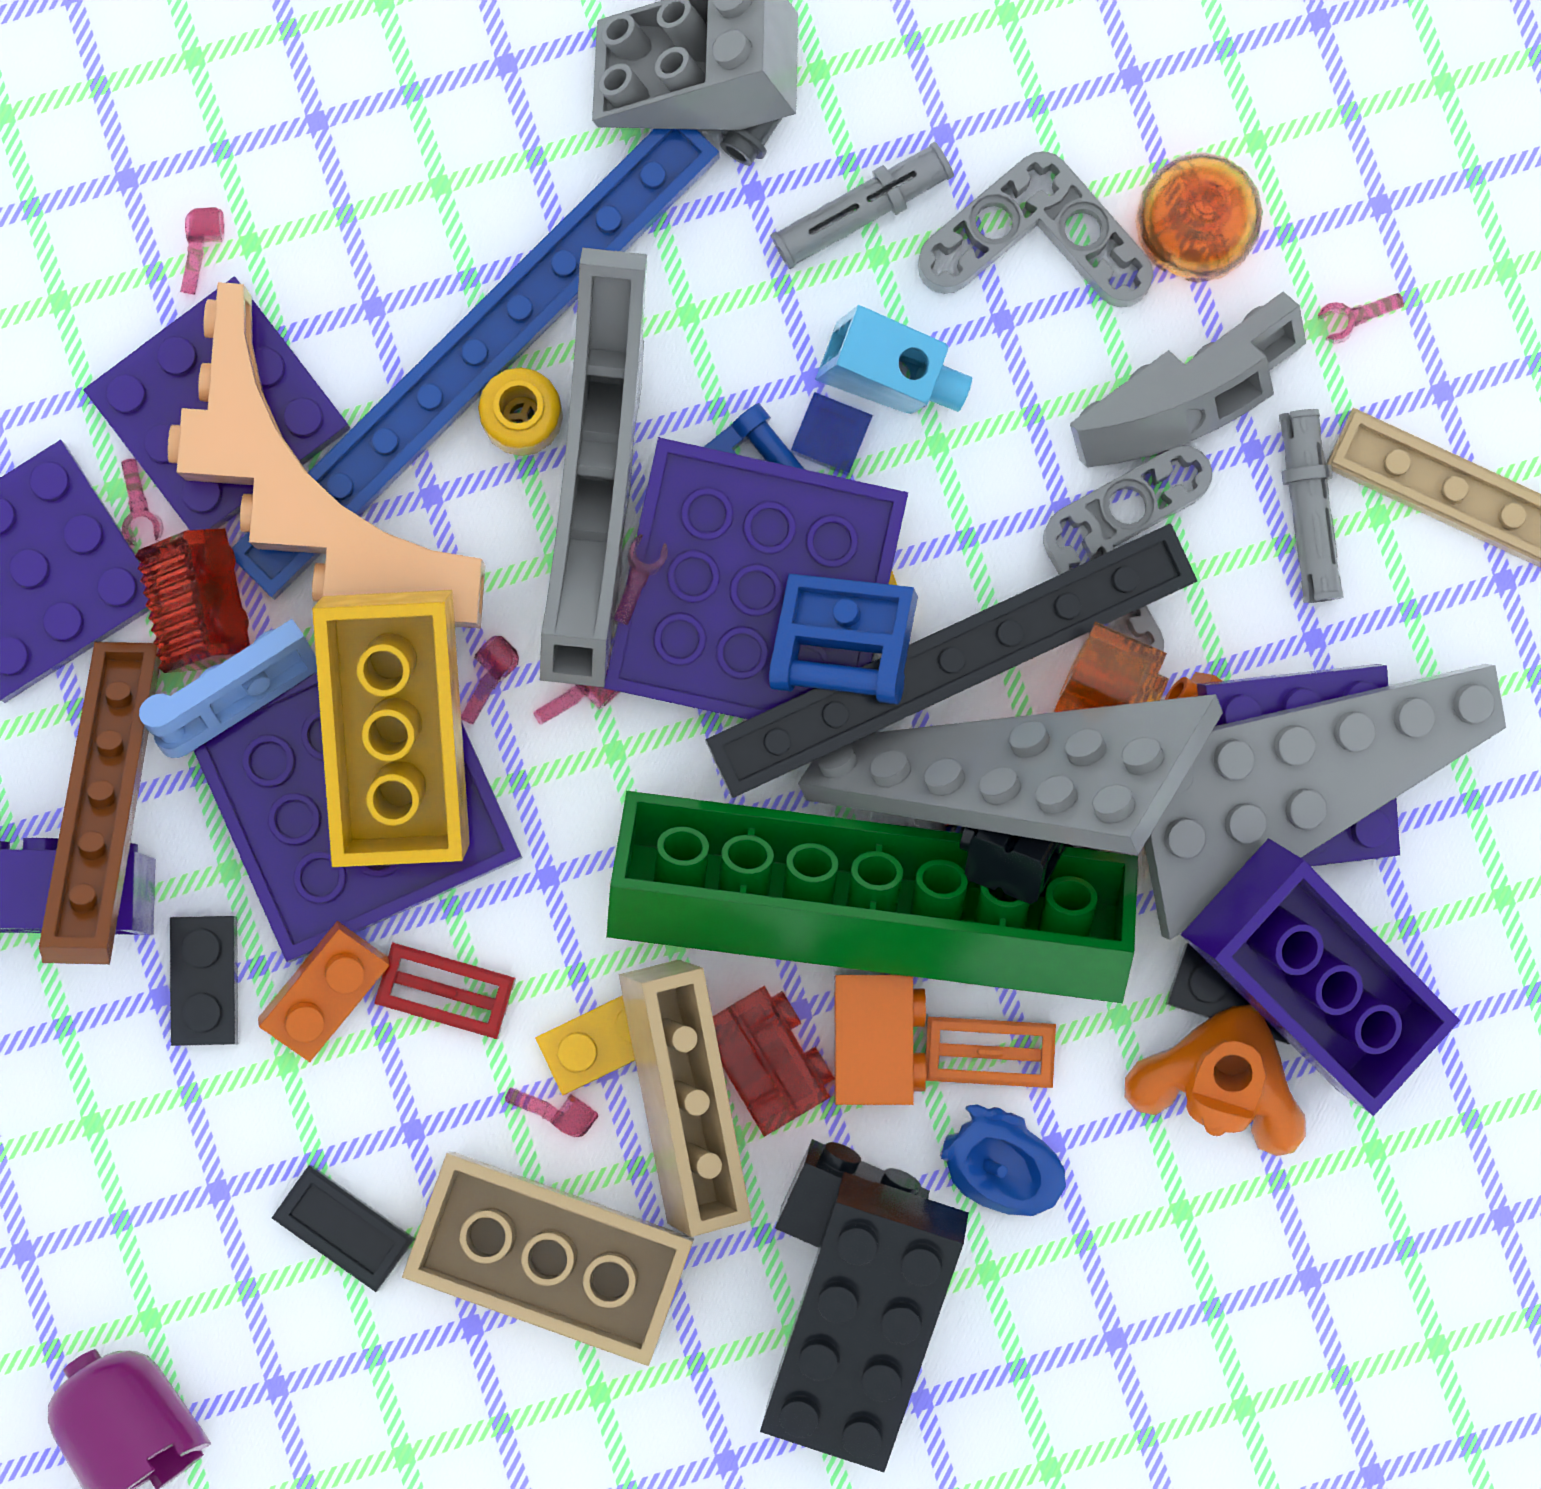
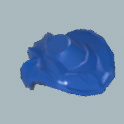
M978 1104L966 1106L965 1109L969 1112L971 1121L963 1124L959 1133L947 1135L940 1152L941 1159L947 1162L952 1182L960 1192L983 1207L1007 1215L1035 1216L1055 1207L1066 1188L1065 1169L1057 1154L1043 1140L1027 1129L1025 1118L1011 1112L1007 1113L998 1107L988 1109Z

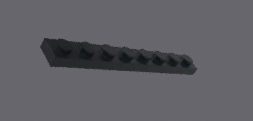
M1170 523L909 644L904 668V689L898 705L878 702L876 695L814 688L705 739V742L731 798H735L1196 583L1198 580ZM881 658L872 661L862 666L861 668L879 670Z

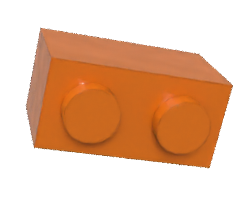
M903 975L834 976L835 1105H914V1092H925L926 1056L925 1053H913V1027H925L926 995L925 988H913V977Z

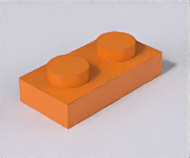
M336 921L258 1017L259 1027L305 1060L311 1062L390 966L388 956L342 923Z

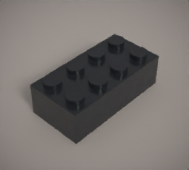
M847 1172L843 1173L768 1397L760 1428L761 1433L885 1473L964 1245L969 1212Z

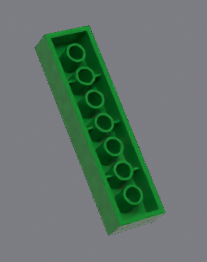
M626 790L610 883L606 938L1123 1004L1135 951L1138 856L1066 847L1038 901L1031 905L1005 895L1001 888L992 890L968 881L967 876L964 874L968 852L960 849L963 833Z

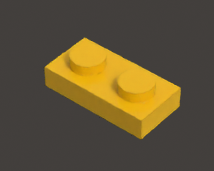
M623 996L615 998L535 1037L562 1096L635 1061Z

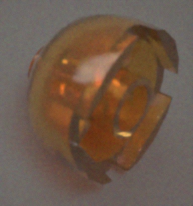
M1198 152L1179 156L1154 173L1141 193L1135 224L1140 246L1153 265L1164 272L1168 270L1176 276L1186 277V281L1200 283L1223 278L1244 263L1259 240L1263 209L1259 190L1244 168L1225 156Z

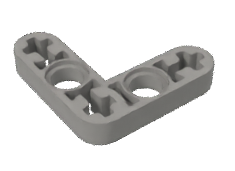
M1046 151L1034 152L1024 157L928 238L921 248L918 259L919 276L928 288L942 294L955 293L968 285L1038 225L1094 291L1109 305L1122 308L1130 307L1140 302L1148 293L1154 276L1152 263L1144 251L1065 161L1056 154ZM1034 169L1039 175H1044L1051 171L1056 176L1051 187L1054 194L1049 196L1045 191L1040 190L1026 201L1024 209L1033 214L1025 218L1017 201L1004 193L1007 188H1011L1013 195L1017 198L1029 187L1031 181L1029 172ZM987 207H999L1009 214L1012 221V229L1006 236L999 239H991L985 237L978 230L976 217ZM1084 213L1096 219L1100 226V237L1097 241L1086 246H1080L1070 241L1065 233V223L1070 217L1075 214ZM964 228L971 244L985 254L977 258L971 247L958 260L957 269L960 274L955 277L948 271H944L939 275L935 274L932 271L936 261L933 252L938 249L945 255L954 252L962 245L964 238L956 233V231ZM1110 239H1113L1118 245L1112 249L1109 255L1113 261L1122 269L1132 264L1138 270L1133 280L1137 287L1134 290H1131L1125 284L1117 289L1110 285L1109 282L1114 271L1103 257L1097 267H1093L1088 261L1099 255Z
M1178 446L1169 449L1057 511L1051 516L1043 533V544L1046 553L1057 573L1062 574L1070 570L1069 567H1076L1081 563L1077 552L1071 545L1060 548L1056 542L1063 532L1062 522L1068 521L1073 528H1079L1084 525L1088 530V534L1082 541V546L1089 559L1098 551L1105 554L1121 543L1198 501L1206 493L1212 482V468L1209 459L1202 451L1192 446ZM1178 461L1183 468L1193 465L1198 471V474L1191 481L1194 490L1187 492L1183 485H1175L1160 496L1168 506L1159 509L1154 490L1141 477L1151 474L1152 482L1155 486L1171 475L1173 472L1171 462ZM1123 489L1137 492L1143 498L1145 504L1143 517L1131 524L1116 520L1109 507L1112 495ZM1147 605L1135 611L1137 616L1130 617L1125 621L1134 637L1138 638L1146 635L1149 638L1151 644L1144 651L1146 662L1139 663L1134 656L1122 658L1118 649L1125 643V638L1118 625L1114 626L1109 633L1105 632L1103 626L1091 631L1108 663L1115 671L1125 676L1137 677L1148 673L1159 663L1164 653V639L1161 630Z

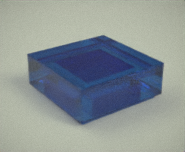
M814 392L792 445L791 452L796 456L849 476L873 415Z

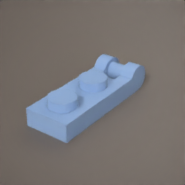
M290 619L278 628L261 634L253 644L223 663L209 667L198 679L170 696L162 693L148 697L140 707V720L147 731L154 735L155 743L165 756L170 758L183 757L316 673V656L294 620Z

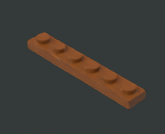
M94 642L39 942L42 963L110 965L149 731H147L140 720L139 710L142 703L156 693L161 663L158 643Z

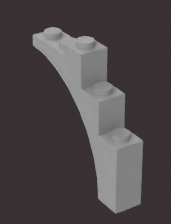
M582 248L579 264L575 349L566 451L554 553L541 631L540 681L604 687L621 583L623 534L631 490L634 434L642 390L643 327L648 254Z

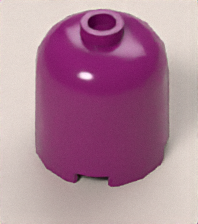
M93 1349L82 1354L63 1369L68 1379L58 1387L48 1404L47 1419L51 1434L82 1489H136L149 1480L155 1489H160L202 1458L204 1455L202 1449L211 1445L207 1435L159 1366L148 1355L138 1351H115L101 1357L97 1349Z

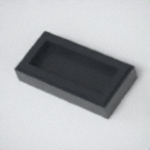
M308 1165L272 1216L274 1221L374 1292L380 1290L415 1240L409 1233L313 1165Z

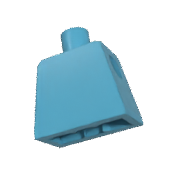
M857 305L836 322L815 380L895 410L913 414L927 406L929 401L959 412L968 396L973 378L943 365L949 347L946 343L868 308ZM899 362L905 364L909 369L910 379L901 373Z

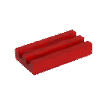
M392 942L388 955L390 966L382 975L374 1004L499 1039L510 995L516 982L515 977ZM401 959L499 986L496 998L398 971ZM394 983L490 1010L489 1022H482L392 996Z

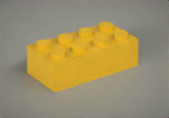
M452 590L322 596L312 608L332 867L463 861L470 845Z

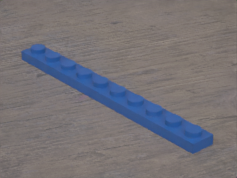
M653 129L311 468L308 474L342 506L360 516L481 396L482 390L491 378L507 370L578 299L579 264L582 248L620 252L628 250L720 158V151L697 129ZM248 532L227 552L274 600L321 555L318 553L256 549L249 543L250 533Z

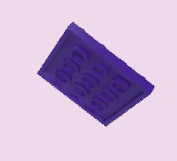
M658 437L604 688L747 720L814 689L795 686L792 692L772 690L769 684L770 664L788 575L799 574L889 584L909 492ZM800 645L798 660L862 667L872 662L873 653Z
M317 672L193 750L286 962L291 963L310 954L336 921H339L354 933L360 932L523 858L462 720L470 845L463 861L332 867Z

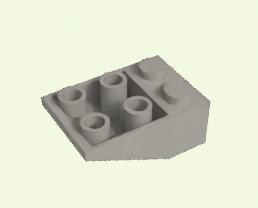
M661 0L597 20L592 121L598 128L742 130L796 114L798 12L789 0Z

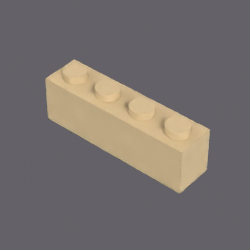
M678 959L618 974L667 1224L690 1237L752 1221L704 969Z

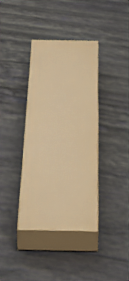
M1354 407L1352 408L1326 462V465H1331L1333 472L1541 568L1540 493Z

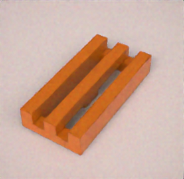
M928 1016L925 1048L926 1081L1053 1088L1056 1024ZM940 1030L1042 1036L1041 1049L940 1043ZM939 1056L1041 1062L1040 1074L938 1069Z

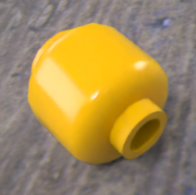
M522 367L504 370L491 378L482 390L478 405L481 425L492 444L505 453L518 456L537 454L550 446L559 434L563 420L561 400L552 382L538 371ZM522 408L520 413H514L517 409ZM531 409L535 414L531 419H528L527 416Z

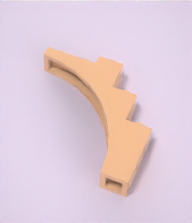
M218 282L216 300L207 299L204 310L205 338H213L211 363L201 364L199 373V400L208 402V409L182 408L180 425L172 424L169 430V463H177V473L186 481L253 485V494H243L240 530L241 532L250 533L249 543L256 549L326 554L325 563H315L312 581L313 601L318 602L322 596L452 590L455 627L481 629L486 565L481 558L430 550L383 532L342 506L308 474L283 439L263 394L252 343V295L244 284Z

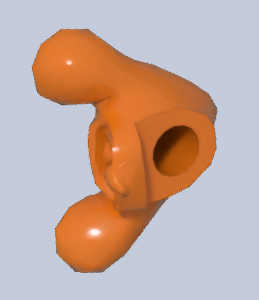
M1252 1005L1232 1006L1215 1014L1194 1028L1175 1046L1137 1061L1125 1077L1124 1097L1136 1112L1157 1115L1173 1105L1181 1090L1187 1097L1186 1108L1189 1115L1196 1122L1204 1125L1206 1132L1212 1136H1221L1225 1132H1242L1253 1120L1251 1132L1257 1148L1273 1156L1294 1153L1306 1137L1305 1114L1289 1090L1272 1031L1264 1017Z

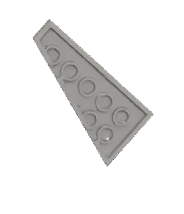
M1476 665L1215 726L1145 843L1161 936L1171 940L1181 934L1268 838L1301 858L1504 730L1506 722L1496 665Z
M1216 694L874 732L812 761L799 780L798 785L806 801L1138 856L1223 712Z

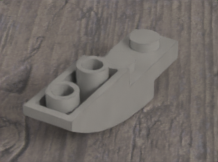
M1283 291L1264 306H1258L1251 310L1240 324L1217 341L1204 345L1195 354L1193 359L1186 364L1168 350L1152 363L1138 368L1128 381L1101 401L1088 405L1079 417L1070 423L1079 460L1089 468L1118 464L1151 456L1184 445L1211 433L1246 414L1274 395L1270 370L1306 344L1300 305Z

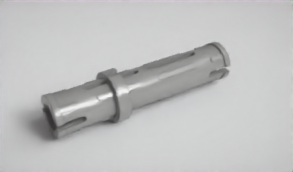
M933 142L929 144V147L890 169H887L884 165L872 171V179L835 200L824 204L819 209L784 229L773 232L770 236L786 266L792 269L797 263L844 239L849 234L890 211L895 215L907 209L906 202L944 180L953 178V170L940 146ZM914 177V178L908 180L907 182L901 184L900 186H896V185H898L899 183H901V182L907 180L908 178ZM885 193L884 195H882V196L876 198L875 200H873V201H871V202H868L869 200L875 198L876 196ZM856 209V210L853 211L852 213H850V214L846 215L845 217L839 219L838 221H836V222L830 224L829 226L823 228L822 230H820V231H818V232H816V233H814V234H811V233H813L814 231H816V230L822 228L823 226L829 224L830 222L836 220L837 218H839V217L845 215L846 213H848V212H850V211Z
M1319 409L1290 411V415L1289 413L1279 414L1286 470L1281 472L1283 485H1289L1292 502L1293 524L1302 579L1303 603H1317L1344 598L1339 576L1334 525L1329 501L1328 480L1332 479L1333 475L1331 465L1325 464Z

